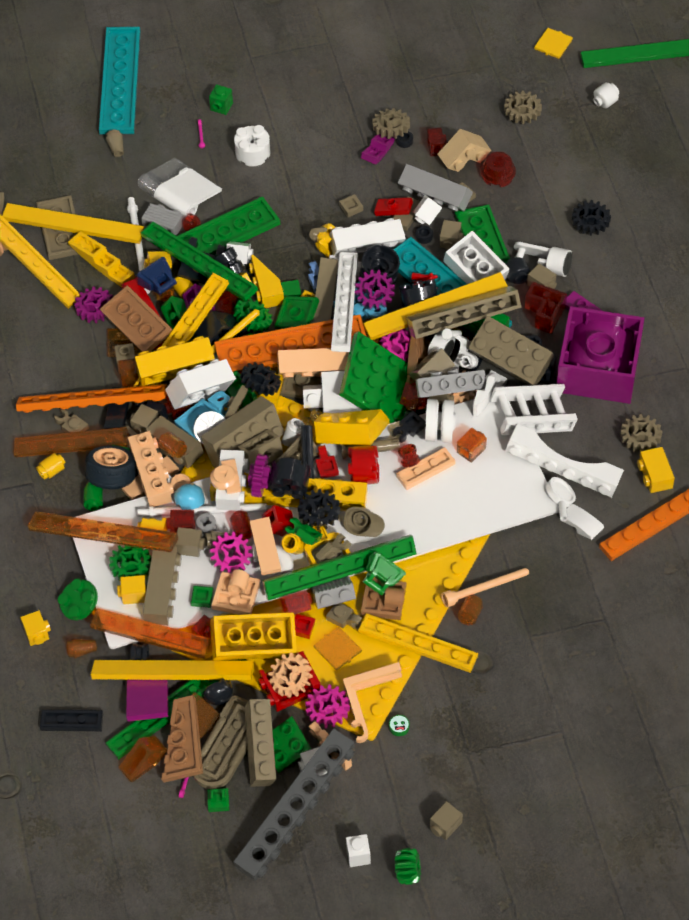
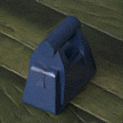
M165 257L159 258L137 273L138 285L149 291L153 290L159 295L177 284L175 278L172 277L170 266Z

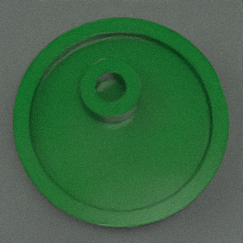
M74 579L65 587L62 594L59 595L58 603L62 613L67 618L78 621L88 617L93 612L97 604L98 593L96 587L91 582Z

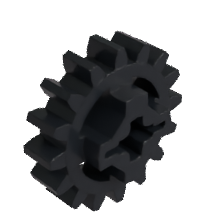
M593 200L590 203L584 201L583 205L578 203L577 208H574L572 213L573 226H577V231L583 230L582 234L589 232V235L592 236V233L595 232L599 235L600 230L605 232V228H609L611 221L610 210L606 209V205L600 206L599 201L596 204Z
M256 362L253 365L248 363L247 366H244L240 375L241 383L246 384L245 388H251V392L256 391L258 395L264 394L268 396L270 394L273 396L274 393L278 392L282 382L279 380L280 376L275 375V370H270V366L264 367L262 363L261 365H258Z
M321 489L318 490V493L311 490V495L305 493L304 499L299 500V519H303L304 525L309 523V526L312 528L316 526L317 530H320V526L327 529V524L333 526L334 520L339 519V500H335L334 494L329 496L328 490L325 493H322Z

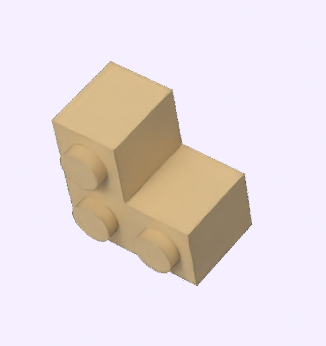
M459 129L438 155L448 169L459 172L469 160L481 163L490 153L491 149L481 136Z

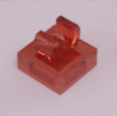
M205 614L191 628L192 638L197 642L203 637L208 642L211 641V619Z

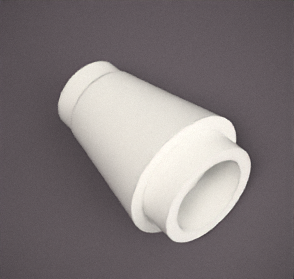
M297 418L288 421L281 442L285 446L290 447L301 435V426L305 424Z

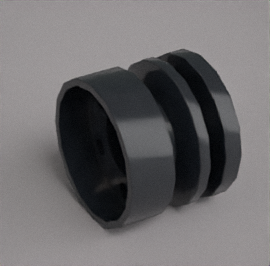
M375 245L368 248L362 257L359 277L364 278V272L369 275L371 270L374 271V274H377V271L380 270L381 275L387 273V279L392 278L391 284L395 285L400 267L398 254L392 248L384 245ZM381 281L382 286L387 288L386 284ZM376 284V287H374V290H373L374 292H376V290H378L377 284Z

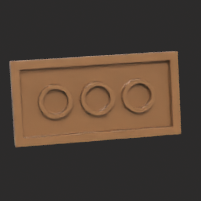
M128 285L100 308V311L141 352L149 351L150 353L172 331V328Z

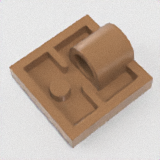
M372 579L380 585L381 582L378 579ZM399 581L394 586L388 587L382 596L366 585L361 615L365 616L367 613L378 618L401 620L406 582Z

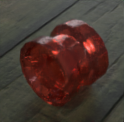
M407 444L398 449V455L402 458L401 464L403 467H412L420 462V457L416 454L417 448L414 444Z

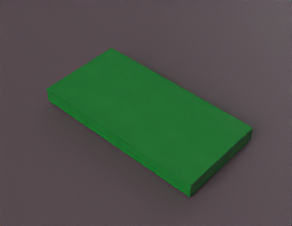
M489 204L455 212L456 221L462 222L461 233H464L463 238L473 231L504 263H507L510 257Z

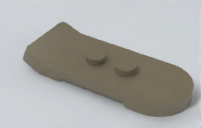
M236 695L230 698L201 748L203 774L193 776L201 787L218 789L225 786L231 780L248 750L245 705L248 703V700Z

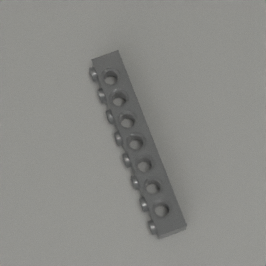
M335 728L331 731L234 860V866L254 881L266 874L268 870L267 865L271 860L275 861L281 852L279 850L284 843H289L293 837V830L296 826L300 827L306 819L305 814L309 809L312 811L317 805L319 795L327 792L331 785L329 783L334 776L338 777L343 769V763L353 757L355 753L354 741ZM336 752L339 754V757L337 759H330L328 755ZM322 768L325 769L327 773L323 776H319L316 774V771ZM307 785L315 787L310 793L303 790ZM294 802L302 803V807L299 809H293L291 805ZM287 818L290 822L286 826H281L279 821ZM269 835H275L277 840L274 843H268L266 838ZM257 852L265 854L261 860H256L253 856Z

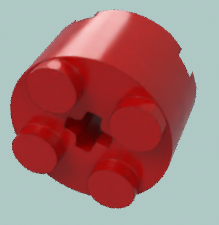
M377 446L349 447L348 453L351 463H348V473L351 475V482H364L367 485L378 484L380 471L377 459L379 458Z

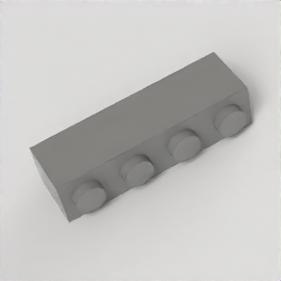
M406 164L398 181V184L403 187V191L410 194L416 192L418 193L417 196L422 199L426 195L440 206L443 203L448 205L447 208L455 212L458 209L465 211L473 193L465 186Z

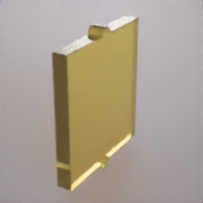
M340 627L330 634H325L324 638L314 645V648L336 671L347 662L350 663L351 659L362 652V649Z

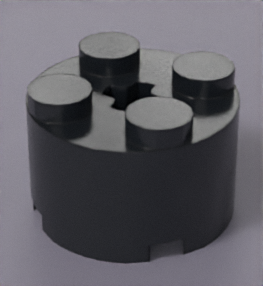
M435 279L425 280V283L422 280H416L411 282L412 285H399L402 307L405 308L437 296Z
M279 458V462L273 461L268 484L269 488L273 491L272 494L276 497L290 495L294 499H303L304 494L308 490L311 468L308 464L305 467L301 464V460L294 458Z

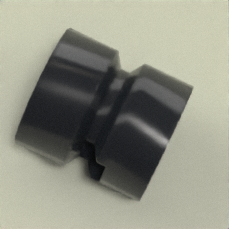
M233 246L213 257V259L237 274L245 270L241 260H237L238 255Z

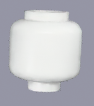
M605 82L594 90L593 101L598 107L608 108L618 101L619 90L613 83Z

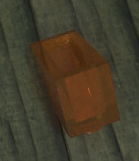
M156 736L139 738L119 766V769L130 782H134L154 768L165 755L167 749Z

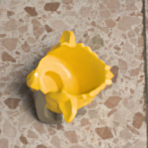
M331 223L313 228L309 233L310 238L315 242L316 248L326 258L333 255L330 246L332 238H330L329 234L336 227Z

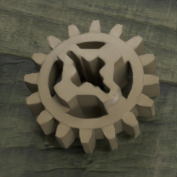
M523 90L521 94L516 91L514 96L510 94L509 99H505V115L509 116L510 121L515 119V123L521 121L524 124L527 121L530 124L531 119L536 121L537 116L541 115V99H537L536 94L531 96L530 91L527 94Z
M395 108L392 110L386 109V112L380 110L379 114H375V118L372 119L373 131H376V135L381 134V138L387 136L390 139L394 136L397 139L398 135L403 137V132L408 133V129H410V117L407 116L406 112L402 113L401 109L395 111Z
M642 414L639 415V418L632 415V420L626 419L625 424H622L620 433L622 443H627L626 448L633 447V452L637 449L641 452L645 449L650 450L651 447L657 448V444L661 443L662 430H660L661 425L656 424V419L649 420V415L643 418Z

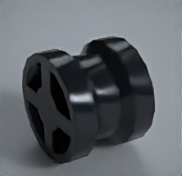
M132 643L131 660H149V644L138 645L137 643Z

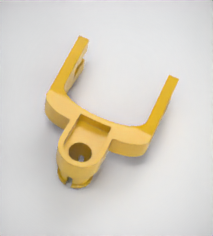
M320 526V530H317L323 534L320 541L313 545L305 544L304 552L310 565L317 564L311 553L312 550L320 545L333 542L340 533L332 532L327 534L326 529ZM349 549L342 550L343 555L351 553Z

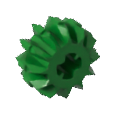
M410 848L398 850L394 858L398 882L405 885L419 882L421 866L417 850Z

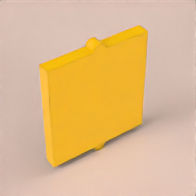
M547 28L534 49L545 53V55L560 59L573 40V37L563 34L561 31L558 32Z

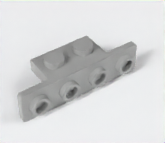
M459 370L447 371L448 375L436 372L430 373L431 377L416 379L419 398L480 390L486 387L484 370L459 373Z

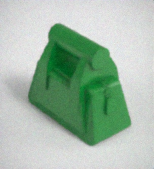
M374 552L369 556L366 566L367 574L363 583L382 596L386 589L398 583L406 575V572L379 552ZM374 577L381 582L380 585L372 579Z

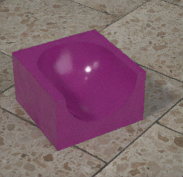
M570 306L557 376V384L565 385L563 393L631 404L645 317Z

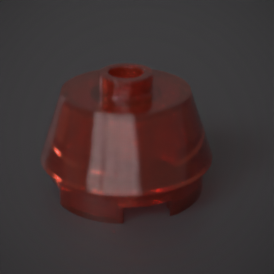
M504 152L491 153L481 166L483 180L490 186L494 184L505 187L512 182L516 174V168L511 157Z

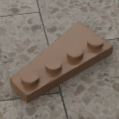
M194 695L174 699L170 721L171 731L167 740L168 751L164 759L165 770L161 778L164 783L203 774L196 698Z

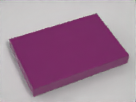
M127 680V722L168 717V680Z

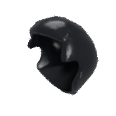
M222 678L219 682H215L205 689L203 698L211 705H223L233 696V686L230 680L225 681Z

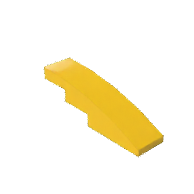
M80 231L68 241V244L82 258L120 287H122L121 284L135 278V273L121 265L120 259L107 252L104 245Z

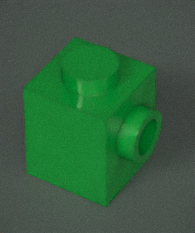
M216 84L209 96L210 110L227 115L233 104L232 89Z

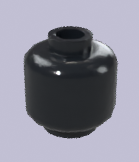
M521 257L508 259L505 265L509 268L507 275L509 281L513 284L525 283L530 273V268L526 261Z

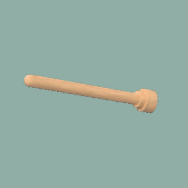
M523 568L457 592L451 590L442 592V602L446 608L454 606L459 599L527 576L529 570Z

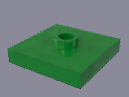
M285 296L274 326L275 329L280 330L312 324L319 299L317 297Z

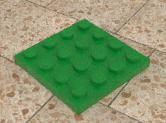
M358 331L353 335L339 395L364 411L382 409L390 419L389 424L401 421L404 418L403 415L409 399V394L405 391L408 363Z

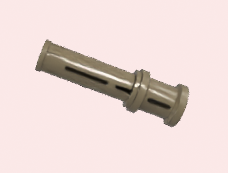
M399 438L374 441L371 445L377 446L378 452L400 450ZM341 444L342 459L349 457V447L362 445Z

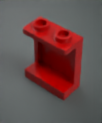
M303 651L297 653L308 661ZM313 668L308 672L313 675V678L307 680L310 686L305 685V692L298 691L299 696L297 697L292 693L291 698H288L286 695L281 696L278 692L274 691L273 685L269 682L272 679L268 675L269 672L265 673L263 669L259 670L260 678L257 679L261 690H266V699H270V706H274L277 712L308 699V694L313 695V689L320 690L321 684Z

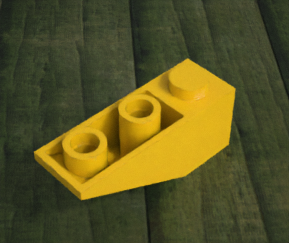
M251 255L252 263H249L250 274L254 273L252 281L258 287L256 292L258 302L264 304L265 308L282 305L284 293L280 279L258 258Z

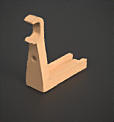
M399 662L343 679L347 697H349V703L355 718L351 723V727L360 726L364 732L362 736L356 738L357 743L365 742L369 735L355 691L402 678Z

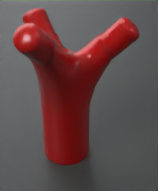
M412 273V280H422L424 282L425 280L438 278L433 273Z

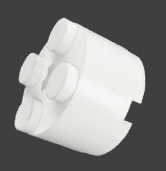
M261 125L237 129L234 138L237 160L244 162L247 166L263 164L265 159L270 156V139L267 131Z

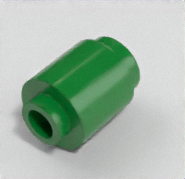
M90 482L86 484L83 496V505L87 510L97 511L103 507V489L94 486Z

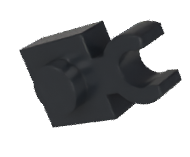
M148 400V402L135 403V406L138 407L143 404L157 410L158 415L166 419L169 417L165 405L160 402Z
M412 411L399 422L400 427L393 429L392 436L395 437L397 434H401L399 442L403 443L406 441L408 434L414 437L424 429L426 421Z

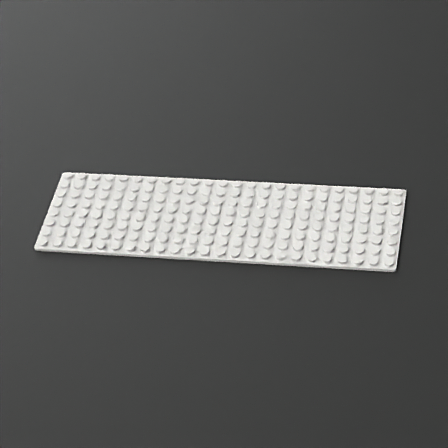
M475 399L454 405L456 419L452 443L442 442L441 430H438L435 442L425 441V427L414 437L408 434L406 441L403 443L399 442L400 450L378 452L379 482L378 484L367 485L366 508L384 520L385 528L379 536H356L347 532L343 524L346 511H340L339 519L334 520L333 526L327 524L326 531L327 534L332 532L343 534L346 537L344 542L345 540L351 542V546L348 548L351 553L411 534L414 538L417 554L393 562L397 563L557 514L559 507L546 491L547 481L540 466L505 451L512 435H502L500 428L504 422L505 415L500 402H489L478 416H473ZM508 401L512 414L514 417H516L515 412L510 402ZM426 413L419 415L426 421ZM400 421L388 424L375 441L402 436L401 434H397L395 437L392 436L393 429L400 427ZM323 443L316 445L317 453V447L325 445L328 457L334 455L339 470L338 476L325 478V480L340 479L351 481V475L348 473V463H351V459L349 457L342 459L341 444ZM445 447L455 459V465L406 490L396 477V473ZM318 456L313 460L314 479L320 478L315 464V460L319 459ZM210 477L191 482L199 486L203 491L205 502L202 506L216 505V501H211ZM171 494L172 502L154 508L180 507V505L175 504L174 494ZM146 496L68 519V525L86 579L97 589L98 600L96 609L110 649L119 648L212 619L213 616L230 614L213 610L212 606L211 608L191 606L193 586L213 587L214 598L221 576L219 572L221 567H213L216 561H210V557L214 556V554L209 553L210 548L206 549V547L200 551L199 557L181 555V566H177L179 581L174 585V588H176V600H172L171 606H174L173 618H169L168 625L145 624L143 618L144 603L123 604L122 597H118L117 585H121V581H118L117 576L113 577L112 571H110L109 557H113L112 551L118 552L119 545L124 548L125 543L132 546L133 542H135L136 547L142 544L144 550L148 549L149 555L152 557L153 546L161 545L141 542L140 535L137 533L138 522H141L142 518H150V516H138V509L149 508ZM283 507L291 510L293 517L303 524V519H299L298 508ZM266 511L209 513L215 517L217 532H235L236 537L242 534L243 541L249 540L246 545L252 546L248 553L253 554L252 543H254L250 521L262 518V514ZM201 514L154 516L155 519L162 521V517L167 519L168 530L164 546H175L178 527L197 529L196 519ZM273 534L275 544L282 547L283 537ZM326 544L320 545L314 550H312L311 553L316 563H320L321 561L315 555ZM239 546L240 552L244 554L242 547ZM230 550L228 556L232 557L234 551ZM305 552L298 555L289 553L295 570L310 566ZM218 553L220 560L223 561L222 554ZM253 556L252 558H247L251 563L249 565L244 564L246 568L244 571L250 577L260 579L261 582L254 606L269 602L266 599L262 580L275 577V573L262 575L259 562H254ZM232 562L228 566H235L239 563ZM365 570V571H362V572H359V573H356V574H352V575H349V577L354 576V575H357V574H361V573H364V572H367V571ZM143 574V575L145 576L146 590H147V584H148V577H149V575Z

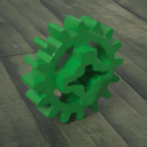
M251 298L246 302L239 300L233 309V316L237 317L236 322H240L254 309H258L260 314L246 326L247 331H250V329L254 333L257 331L263 333L264 330L267 331L273 321L271 319L272 314L268 313L269 309H265L264 304H258V300L255 302Z
M133 542L132 546L125 543L124 548L120 545L118 546V552L112 551L113 557H109V567L113 577H118V581H121L120 577L149 575L152 557L149 555L148 549L144 550L142 544L136 547L135 542Z

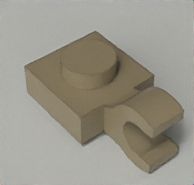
M340 533L332 543L328 542L315 556L321 562L339 557L342 554L340 550L348 549L351 546V542L345 540L342 543L346 537Z
M341 603L333 605L326 615L327 621L341 628H344L347 624L358 630L362 623L360 622L362 617L354 614L353 609Z

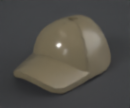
M351 507L345 512L344 528L353 535L377 537L385 528L384 520L367 508Z

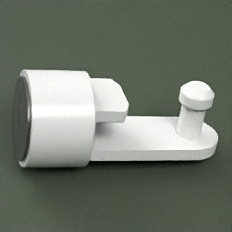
M515 242L514 249L518 251L516 257L523 258L524 254L547 258V260L539 258L537 263H540L558 276L566 277L572 265L571 250L558 247L546 248L523 242Z

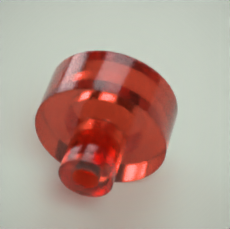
M187 214L182 220V225L186 231L200 226L201 222L197 215Z

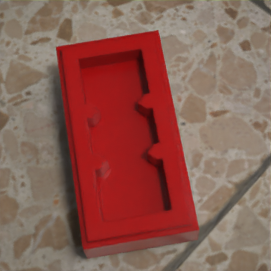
M412 198L378 199L374 213L376 216L409 215L413 200Z

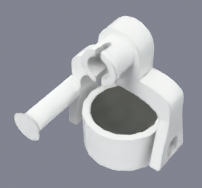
M447 328L434 336L428 348V355L433 350L442 348L450 356L454 349L456 338L460 341V350L454 361L456 366L452 370H459L461 366L473 369L478 365L477 356L468 352L469 340L462 336L460 330Z

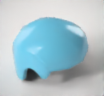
M192 483L180 486L174 493L175 504H179L182 510L199 508L205 502L202 489Z

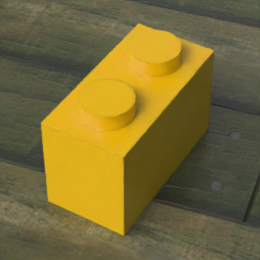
M663 447L641 451L637 465L639 471H642L644 474V485L648 486L650 493L673 489L675 478Z

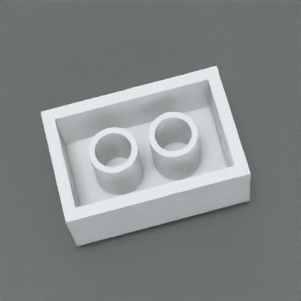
M473 231L445 252L443 262L467 284L501 272L505 280L509 273V268Z
M216 359L205 366L200 364L192 370L187 371V369L179 371L165 390L174 409L197 403L201 399L206 400L218 391L225 392L236 378L227 359L221 361Z

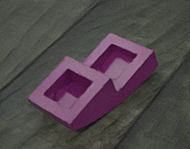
M381 134L376 135L371 139L370 146L362 152L361 159L375 165L378 164L389 151L395 139L392 137L388 139L387 136L381 138Z

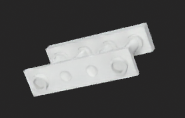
M565 385L495 387L489 400L490 402H500L505 415L504 422L500 428L502 435H512L517 423L534 430L536 433L572 431L578 419L576 413H565L560 397L565 389ZM552 399L558 414L549 415L543 400ZM527 400H535L540 415L532 416L526 404ZM508 401H518L523 416L514 417Z

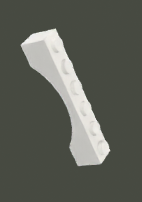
M518 423L505 450L514 456L523 458L530 463L541 466L611 498L624 471L607 462L583 463L566 458L549 448L534 430Z

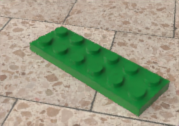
M262 196L177 237L189 243L190 237L197 238L196 248L198 250L216 255L218 245L225 246L226 250L227 243L230 241L242 243L281 225L278 216Z

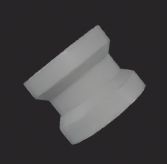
M204 513L196 519L197 530H202L203 538H205V533L217 530L216 520L213 515Z

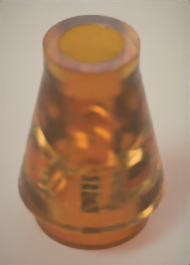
M71 639V641L66 642L68 657H73L74 659L97 651L95 639Z

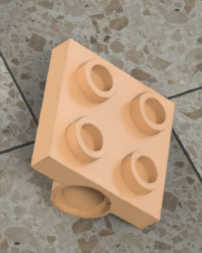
M238 569L233 570L232 574L221 572L211 605L212 609L238 615L252 614L261 584L260 579L252 578L247 572Z

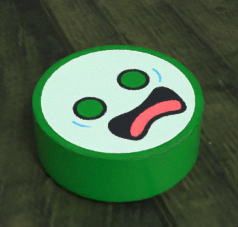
M395 715L390 719L389 730L393 735L404 736L408 733L410 723L407 717Z

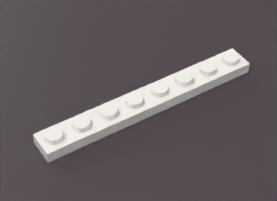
M340 252L331 351L350 352L358 253Z

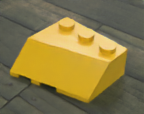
M382 409L323 413L314 421L316 443L371 446L390 423V419Z

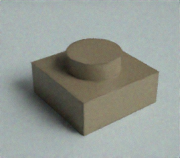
M355 194L339 201V206L347 217L363 211V205Z

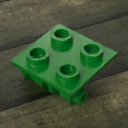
M293 716L272 730L275 768L278 773L299 759L300 753L311 750Z

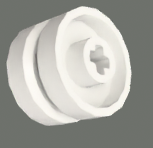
M427 399L425 441L435 442L438 430H441L442 442L452 443L456 419L454 400H444L442 412H439L438 400Z

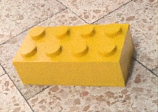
M203 336L194 338L192 342L188 343L185 341L178 342L175 346L169 348L162 346L151 353L144 351L135 357L141 386L174 379L181 370L187 369L189 371L197 365L203 364L205 366L215 360L209 337L204 338Z
M294 613L213 616L210 620L213 661L282 658V654L289 657L290 653H297Z

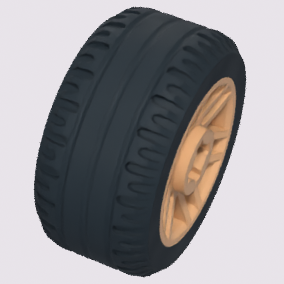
M113 445L100 446L91 450L86 456L85 476L96 487L120 489L128 486L135 479L136 462L133 454L123 447Z

